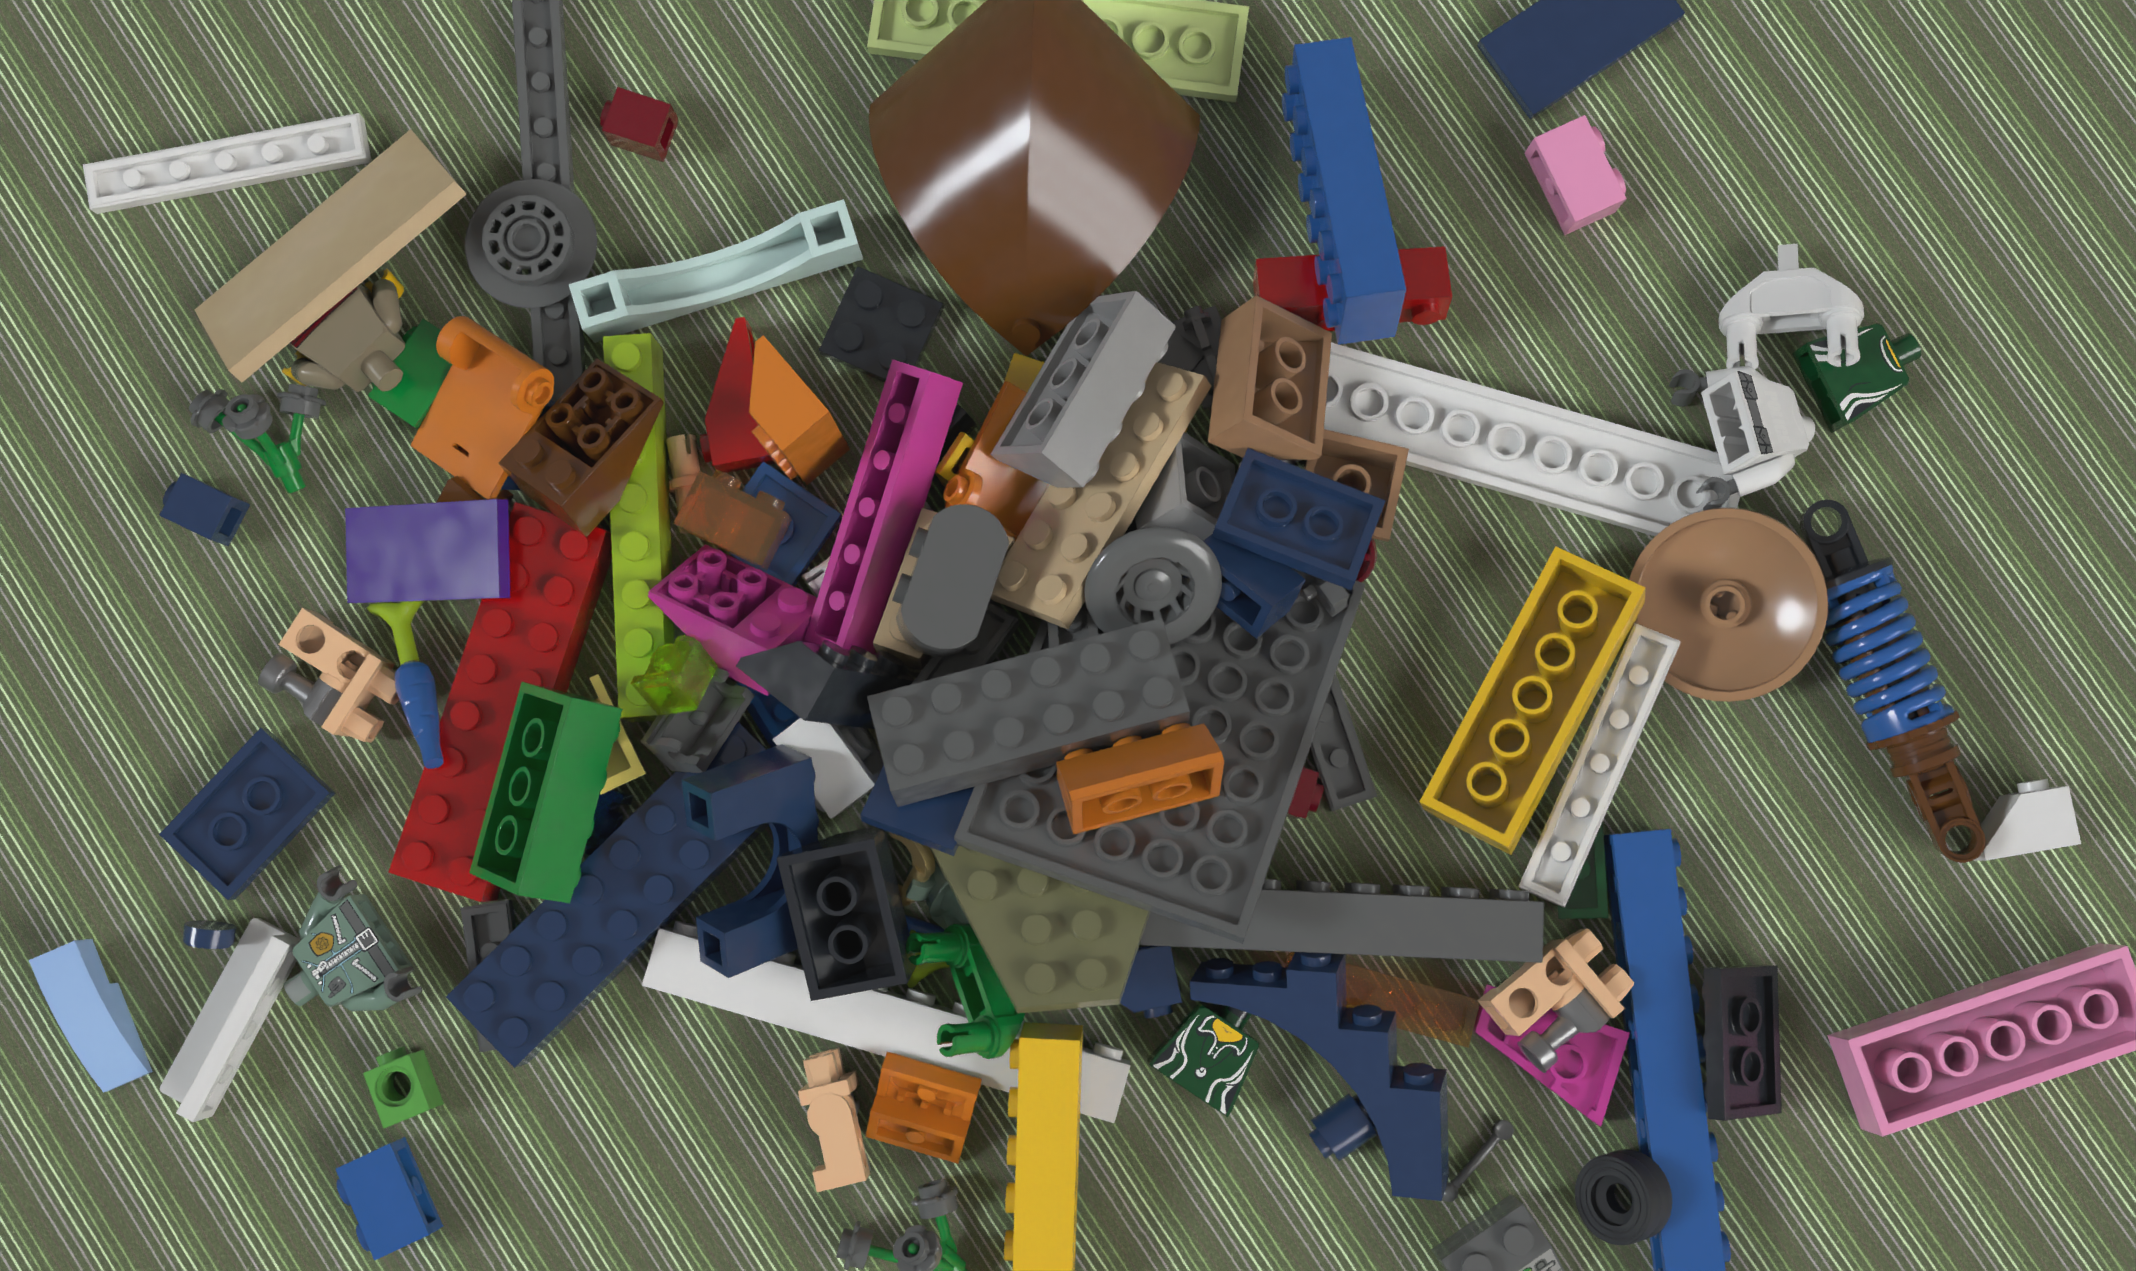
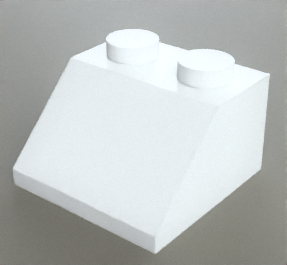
M799 718L772 739L777 746L783 744L812 757V765L816 775L814 782L815 806L819 810L826 812L831 819L872 791L884 765L866 728L804 721L802 718Z

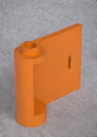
M458 316L450 320L438 335L436 343L437 352L440 357L451 363L452 366L410 446L454 477H460L468 486L486 499H496L508 477V474L498 463L537 422L545 405L553 396L554 376L550 370L469 317Z
M1004 381L958 474L953 476L946 485L943 497L946 501L945 508L968 504L987 510L1000 521L1007 536L1015 538L1016 541L1049 484L1002 463L990 455L1027 392L1012 383Z

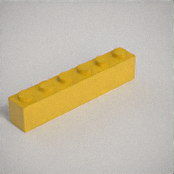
M1024 1022L1019 1039L1015 1038L1010 1046L1009 1065L1010 1069H1018V1087H1010L1008 1117L1017 1118V1135H1009L1007 1143V1165L1016 1166L1015 1183L1007 1182L1005 1212L1014 1213V1230H1006L1004 1261H1013L1012 1271H1075L1083 1025Z

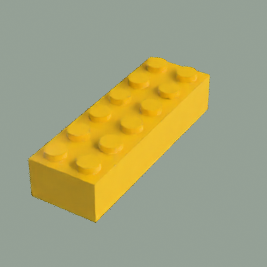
M1555 546L1419 801L1424 811L1512 855L1645 603L1646 587Z

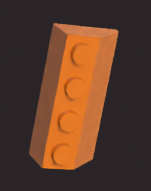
M764 335L755 341L749 413L758 426L751 432L790 480L799 475L805 484L808 485L849 451L850 448L829 410Z

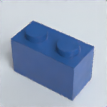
M405 1137L336 1168L339 1179H337L338 1193L347 1206L352 1207L359 1223L356 1225L358 1240L366 1251L371 1252L374 1261L443 1227Z

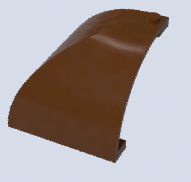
M1082 0L985 1L873 101L869 108L870 137L878 168L888 193L911 235L929 261L957 295L990 327L1025 356H1028L1081 314L1118 277L1138 253L1162 219L1184 179L1196 147L1200 125V115Z

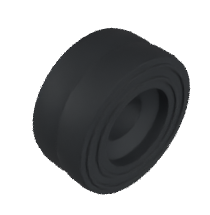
M1622 1149L1597 1156L1581 1169L1577 1177L1575 1200L1580 1217L1596 1237L1607 1243L1630 1245L1648 1239L1659 1233L1670 1218L1672 1192L1668 1179L1659 1165L1641 1152ZM1618 1183L1624 1185L1632 1196V1206L1629 1211L1621 1208L1616 1202L1614 1191Z

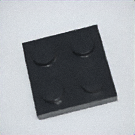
M857 266L819 348V352L827 358L885 382L892 359L915 367L918 366L943 312L944 305L942 302Z

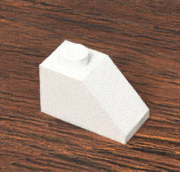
M2048 779L2017 783L2018 793L2000 795L1981 824L1986 844L1981 855L1973 861H1986L2081 844L2069 786L2049 787Z

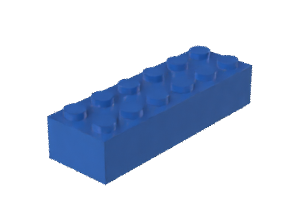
M1347 37L1295 44L1292 65L1285 66L1287 93H1282V110L1285 122H1293L1295 133H1290L1292 159L1294 162L1301 161L1303 173L1298 174L1301 202L1309 201L1311 214L1306 216L1307 234L1309 242L1317 243L1320 256H1315V273L1318 285L1326 284L1328 298L1323 300L1327 328H1335L1338 345L1395 337L1405 298L1406 285L1352 38Z

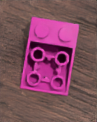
M706 544L648 592V597L718 668L730 673L728 677L767 696L770 694L768 691L736 667L741 657L797 641L808 642L804 638L817 597Z

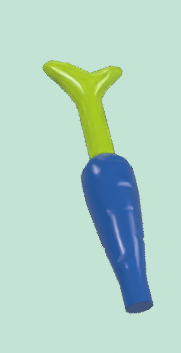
M424 601L372 603L367 607V610L386 621L393 631L401 665L395 672V688L409 727L420 748L424 766L428 769L438 768L444 763L440 747L439 710L435 679L429 666L419 661L411 628L414 615Z

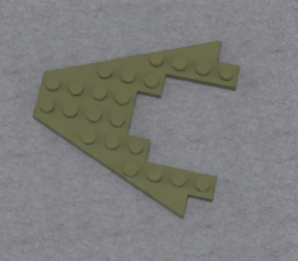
M904 665L902 671L914 680L921 672V670ZM866 728L882 758L875 729ZM958 846L954 856L929 847L1017 1013L1120 1004L1150 911L962 846Z

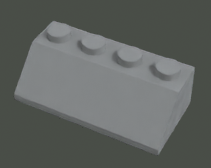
M1137 291L1098 296L1081 314L1067 324L990 455L1002 463L1057 488L1084 487L1096 475L1099 469V460L1108 444L1119 435L1123 426L1122 420L1131 404L1144 392L1145 380L1154 364L1161 360L1167 352V342L1176 326Z

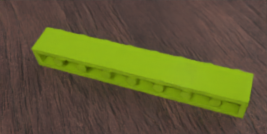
M651 333L603 336L604 363L652 392L664 402L620 501L610 511L618 708L623 709L620 718L632 723L654 721L677 687L674 622L648 597L649 590L673 571L668 457L665 441L667 435L663 347Z

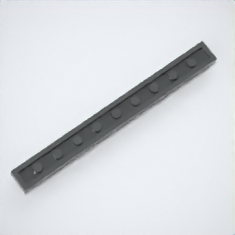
M512 0L523 179H542L555 182L575 194L563 0ZM552 213L545 215V217L548 219L555 216ZM556 229L557 236L564 235L563 229ZM557 247L554 256L558 257L560 255L562 247ZM548 262L543 265L541 271L547 269L552 263ZM528 269V275H530L532 272L531 269ZM572 294L554 304L531 308L534 361L550 370L554 376V392L551 398L554 402L586 370L584 335Z

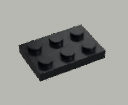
M1778 965L1704 968L1702 997L1705 1002V1033L1703 1046L1706 1051L1707 1071L1704 1094L1707 1101L1708 1119L1728 1121L1782 1113Z

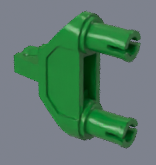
M965 923L952 924L944 932H915L910 934L906 943V953L921 952V954L910 956L908 958L913 965L945 962L949 965L969 1022L960 1024L946 1023L940 1026L937 1033V1045L952 1043V1046L939 1049L940 1053L945 1057L977 1053L986 1059H995L1003 1056L1016 1038L1025 1013L1016 1012L971 925Z

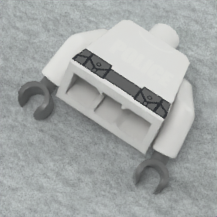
M1750 366L1707 371L1705 377H1699L1691 370L1682 369L1672 377L1669 387L1681 386L1686 388L1674 392L1671 402L1676 406H1688L1693 402L1697 392L1702 391L1701 395L1723 474L1732 476V480L1729 481L1719 477H1711L1700 486L1696 494L1704 490H1713L1719 498L1707 503L1703 510L1720 508L1732 494L1738 493L1741 497L1776 484L1794 467L1795 457L1807 451L1809 442L1814 437L1815 424L1810 417L1801 416L1794 391L1789 386L1768 380Z

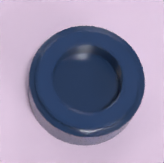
M189 921L184 924L182 941L186 945L196 948H229L231 945H234L236 926L219 921Z

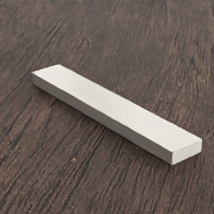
M360 113L83 164L89 209L96 214L367 164L371 163L365 120Z
M1634 623L1518 886L1520 889L1529 891L1533 895L1565 908L1681 641Z

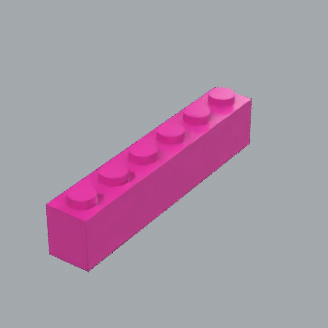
M892 359L804 640L820 645L823 640H828L848 650L852 645H855L871 654H876L873 641L920 512L924 508L961 392L962 382Z

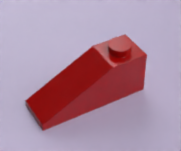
M745 317L735 318L705 416L707 433L700 435L701 450L705 462H712L713 467L720 474L756 468L763 461L768 465L776 464L751 432L758 426L749 413L755 343L752 327Z

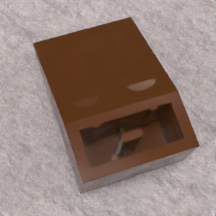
M597 358L498 464L526 496L587 537L620 501L664 402L652 392Z

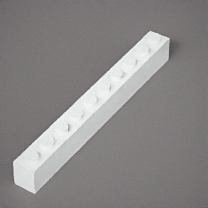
M675 921L673 928L663 927L658 930L642 986L878 1055L886 1056L887 1052L967 1074L982 1079L981 1085L1009 1092L1010 1087H1018V1069H1010L1009 1065L1010 1047L1003 1056L995 1059H986L977 1053L961 1054L953 1057H945L940 1053L939 1049L942 1047L952 1046V1043L937 1045V1033L940 1026L946 1023H969L961 1002H955L953 1009L934 1004L936 996L933 994L908 988L905 996L888 991V987L811 1001L803 966L794 963L796 959L795 954L787 953L731 978H727L700 962L696 925ZM1023 1021V1022H1022L1021 1027H1020V1029H1019V1032H1018V1034H1017V1036H1016V1039H1019L1020 1034H1021V1030H1022V1027H1023V1023L1026 1022V1021ZM1095 1042L1093 1050L1082 1048L1081 1114L1115 1123L1131 1066L1129 1060L1121 1058L1123 1050Z

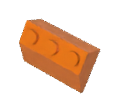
M1179 723L1164 729L1161 735L1142 739L1141 736H1129L1118 740L1111 748L1096 752L1089 748L1079 749L1067 754L1064 760L1057 761V780L1073 835L1218 797L1220 795L1224 758L1222 751L1206 725L1203 723L1191 726L1188 723Z

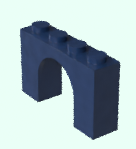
M783 744L682 779L687 827L715 841L763 823H769L773 834L774 849L772 860L767 873L759 885L745 897L696 917L700 962L727 978H731L798 949L777 857L783 853L818 841L817 828L819 826V817L816 811L814 794L816 775L812 765V757Z

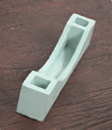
M843 199L798 213L760 235L712 253L663 265L613 270L571 283L569 288L581 328L596 343L602 341L603 336L625 334L863 260V256Z

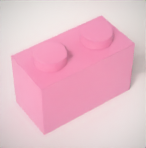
M1585 115L1535 137L1524 153L1564 235L1615 213L1627 199L1625 196L1626 186L1624 179L1616 168H1611L1604 154V139L1596 127L1590 126Z

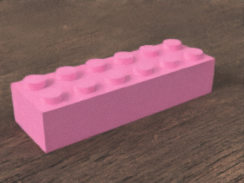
M2098 943L1827 1035L1860 1128L1883 1137L2136 1051V968L2128 946Z

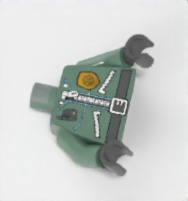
M338 865L318 877L317 888L319 892L314 898L300 928L299 936L301 941L292 950L294 957L303 970L284 983L287 995L296 1005L302 1006L319 994L327 1006L343 1005L353 1012L386 1010L399 1001L420 994L422 987L411 988L407 980L408 974L415 970L366 894L349 895L344 899L345 895L355 890L358 884L354 879L343 884L339 878V872L343 867Z

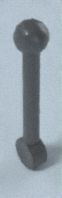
M1501 1119L1494 1123L1491 1137L1451 1183L1447 1182L1443 1196L1444 1201L1452 1202L1457 1199L1460 1186L1499 1141L1512 1137L1514 1129L1510 1122Z

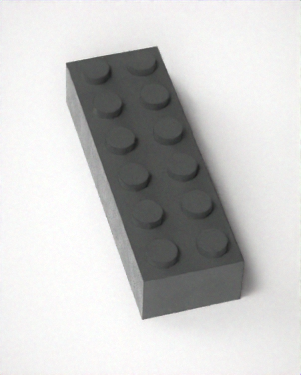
M1162 618L867 696L890 791L897 807L1056 765V762L1064 760L1067 754L1079 749L1089 748L1096 752L1113 747L1115 742L1125 737L1141 736L1142 739L1161 735L1164 729L1179 723L1189 724L1190 710Z

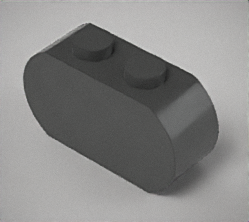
M968 504L950 506L934 515L927 530L920 527L917 529L908 554L917 558L911 576L904 573L901 574L892 601L901 604L896 616L900 633L910 646L923 654L935 657L955 655L969 647L978 635L1009 546L1008 536L1004 527L987 510Z

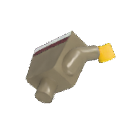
M387 268L383 271L384 275L374 284L371 281L365 283L368 290L359 284L289 343L290 346L297 350L295 353L297 359L290 368L284 367L282 373L299 385L337 390L346 384L356 392L364 390L371 382L381 391L393 389L403 377L402 370L393 362L405 348V342L398 333L402 326L399 298L404 292L403 285Z

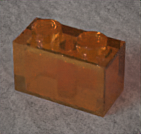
M719 470L715 471L713 477L699 471L674 524L681 530L767 571L792 521L789 514L782 511L785 503L763 491H759L755 498L739 490L742 484L741 481Z

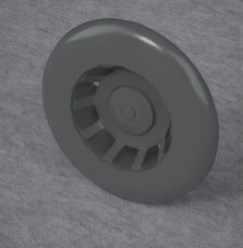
M542 179L514 181L490 193L474 211L465 237L467 263L477 283L489 295L500 302L521 308L544 307L568 297L571 294L569 284L584 280L588 276L597 250L595 224L582 200L564 186ZM550 213L555 215L550 219L545 217V215ZM556 229H563L564 235L557 236ZM499 246L500 251L496 253V248ZM560 246L562 247L561 253L556 257L554 254L557 247ZM507 260L512 263L510 270L504 269ZM548 262L552 263L547 269L541 271L543 265ZM531 269L532 273L530 275H523L522 270Z
M1159 526L1132 531L1109 544L1093 562L1085 582V603L1088 613L1103 633L1162 618L1169 643H1176L1196 632L1214 612L1222 588L1220 565L1211 548L1200 538L1187 531ZM1180 591H1183V593L1181 594V596L1178 597L1179 592H1180ZM1126 601L1131 603L1129 606L1125 605Z

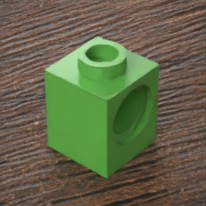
M405 1046L376 1057L379 1067L363 1073L383 1128L444 1104L424 1050L407 1054ZM398 1071L406 1074L411 1082V1089L407 1097L400 1095L395 1090L394 1078Z

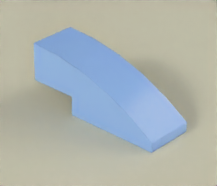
M93 939L74 940L29 960L40 989L58 1025L87 1072L103 1093L153 1072L119 983H109Z

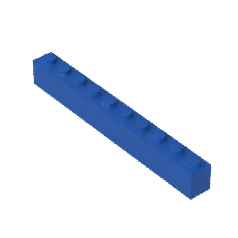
M1671 829L1604 835L1606 883L1616 964L1634 982L1632 988L1621 1000V1005L1625 1008L1622 1011L1624 1031L1630 1033L1626 1048L1639 1152L1647 1155L1659 1165L1668 1179L1672 1192L1670 1218L1659 1233L1650 1237L1653 1270L1726 1271L1725 1262L1730 1261L1731 1250L1728 1237L1720 1228L1719 1212L1724 1211V1195L1720 1183L1714 1180L1712 1162H1717L1718 1147L1713 1132H1708L1707 1101L1704 1094L1706 1082H1702L1700 1063L1705 1062L1706 1051L1703 1046L1702 1035L1696 1033L1694 1014L1699 1012V995L1696 986L1690 984L1688 965L1693 963V947L1689 936L1684 935L1682 916L1687 914V899L1683 887H1678L1676 867L1681 865L1680 846L1678 840L1672 838Z

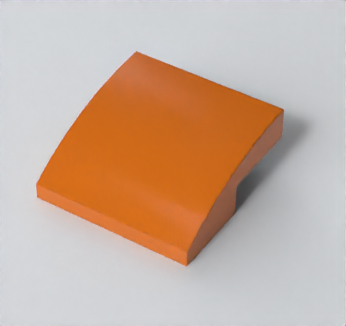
M887 1052L881 1068L878 1088L870 1111L865 1137L959 1164L982 1079Z

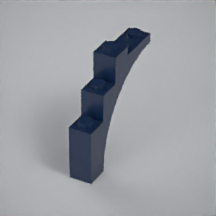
M1295 952L1288 967H1282L1280 963L1273 961H1263L1255 965L1234 964L1232 960L1226 958H1214L1200 963L1190 980L1191 1000L1226 1005L1270 1021L1304 1041L1331 1063L1356 1092L1376 1126L1388 1161L1392 1196L1443 1200L1449 1178L1447 1069H1436L1425 1063H1411L1406 1066L1397 1065L1396 1011L1382 1010L1380 1007L1370 1004L1347 1008L1345 954Z

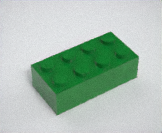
M521 682L470 874L518 896L564 903L571 902L574 888L580 880V865L585 846L593 832V817L598 798L606 784V769L613 743L619 736L620 717L623 709L577 694Z

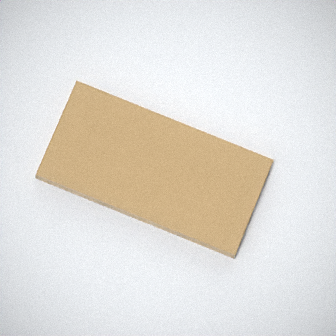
M411 129L195 309L198 318L228 371L239 381L244 382L466 195L465 191Z

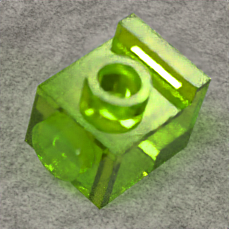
M681 635L676 638L674 643L658 646L651 656L650 664L645 674L634 676L631 684L658 715L695 711L718 665L698 640L690 636Z

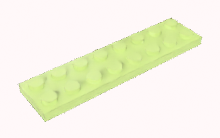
M874 0L867 43L868 52L870 54L920 60L987 0ZM1082 0L1179 95L1236 102L1249 6L1204 0Z

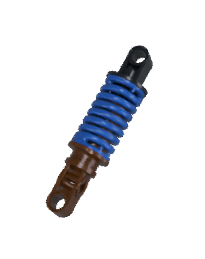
M1834 500L1815 502L1803 512L1800 519V530L1806 544L1819 562L1825 578L1828 595V614L1825 629L1836 628L1827 633L1824 640L1827 645L1832 647L1843 644L1842 647L1833 651L1832 658L1834 662L1839 664L1851 662L1839 670L1841 679L1845 681L1858 679V681L1847 686L1846 692L1851 698L1865 696L1864 699L1855 702L1853 708L1858 715H1867V718L1861 723L1862 730L1867 739L1866 746L1868 750L1886 749L1890 755V760L1893 762V766L1890 767L1893 777L1906 778V786L1921 820L1924 822L1936 850L1955 862L1966 863L1973 861L1983 852L1986 838L1973 809L1972 799L1966 783L1953 762V759L1961 755L1958 744L1951 743V738L1947 734L1948 731L1946 729L1959 719L1960 716L1957 710H1954L1950 704H1944L1941 701L1937 702L1945 697L1946 690L1941 684H1931L1938 677V672L1935 666L1925 665L1930 661L1931 656L1928 649L1919 647L1923 643L1921 632L1911 630L1916 624L1914 615L1903 613L1909 605L1907 599L1904 596H1896L1900 594L1902 587L1897 582L1893 573V558L1885 557L1868 561L1846 508ZM1821 509L1829 510L1836 516L1838 526L1834 534L1822 536L1813 530L1811 518L1815 511ZM1948 789L1947 791H1944V792L1935 794V793H1937V792H1940V791H1943V790ZM1958 825L1966 826L1971 835L1968 846L1960 851L1949 850L1945 842L1947 832Z

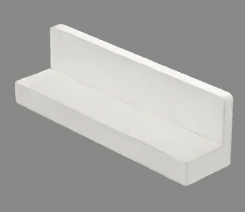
M261 918L251 919L160 1086L162 1093L181 1103L176 1114L191 1122L214 1115L297 961L292 950L301 941L299 938Z

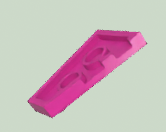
M1486 984L1484 994L1496 987ZM1480 1005L1472 1031L1601 1127L1630 1033L1608 1025H1603L1596 1032H1579L1555 1050L1558 1061L1546 1073H1543L1523 1054L1518 1046V1042L1531 1031L1542 1035L1558 1017L1556 1013L1549 1009L1520 1036L1505 1035Z

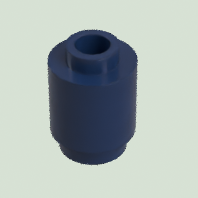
M1348 1093L1311 1119L1316 1129L1310 1132L1309 1136L1325 1159L1334 1154L1338 1161H1341L1377 1136L1376 1126L1357 1094L1351 1097Z

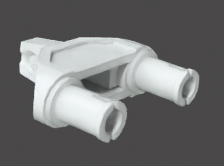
M1797 244L1778 245V270L1761 273L1739 290L1720 312L1719 329L1727 338L1726 367L1727 369L1740 367V356H1744L1745 366H1750L1754 369L1758 368L1757 334L1823 329L1827 330L1828 363L1841 367V349H1845L1846 366L1853 365L1860 359L1857 327L1864 318L1863 303L1850 288L1814 267L1799 269Z

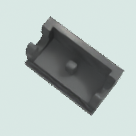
M692 664L640 741L671 771L690 773L706 771L755 695L747 687L731 686L725 683L730 675L729 672L720 668H701L698 664Z

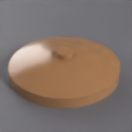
M1724 507L1707 509L1687 515L1673 522L1657 534L1644 548L1629 580L1646 587L1645 603L1634 623L1681 641L1664 681L1686 694L1701 699L1726 702L1742 701L1762 696L1781 687L1796 676L1809 662L1822 639L1828 614L1827 587L1823 572L1815 555L1805 541L1788 526L1775 518L1749 509Z

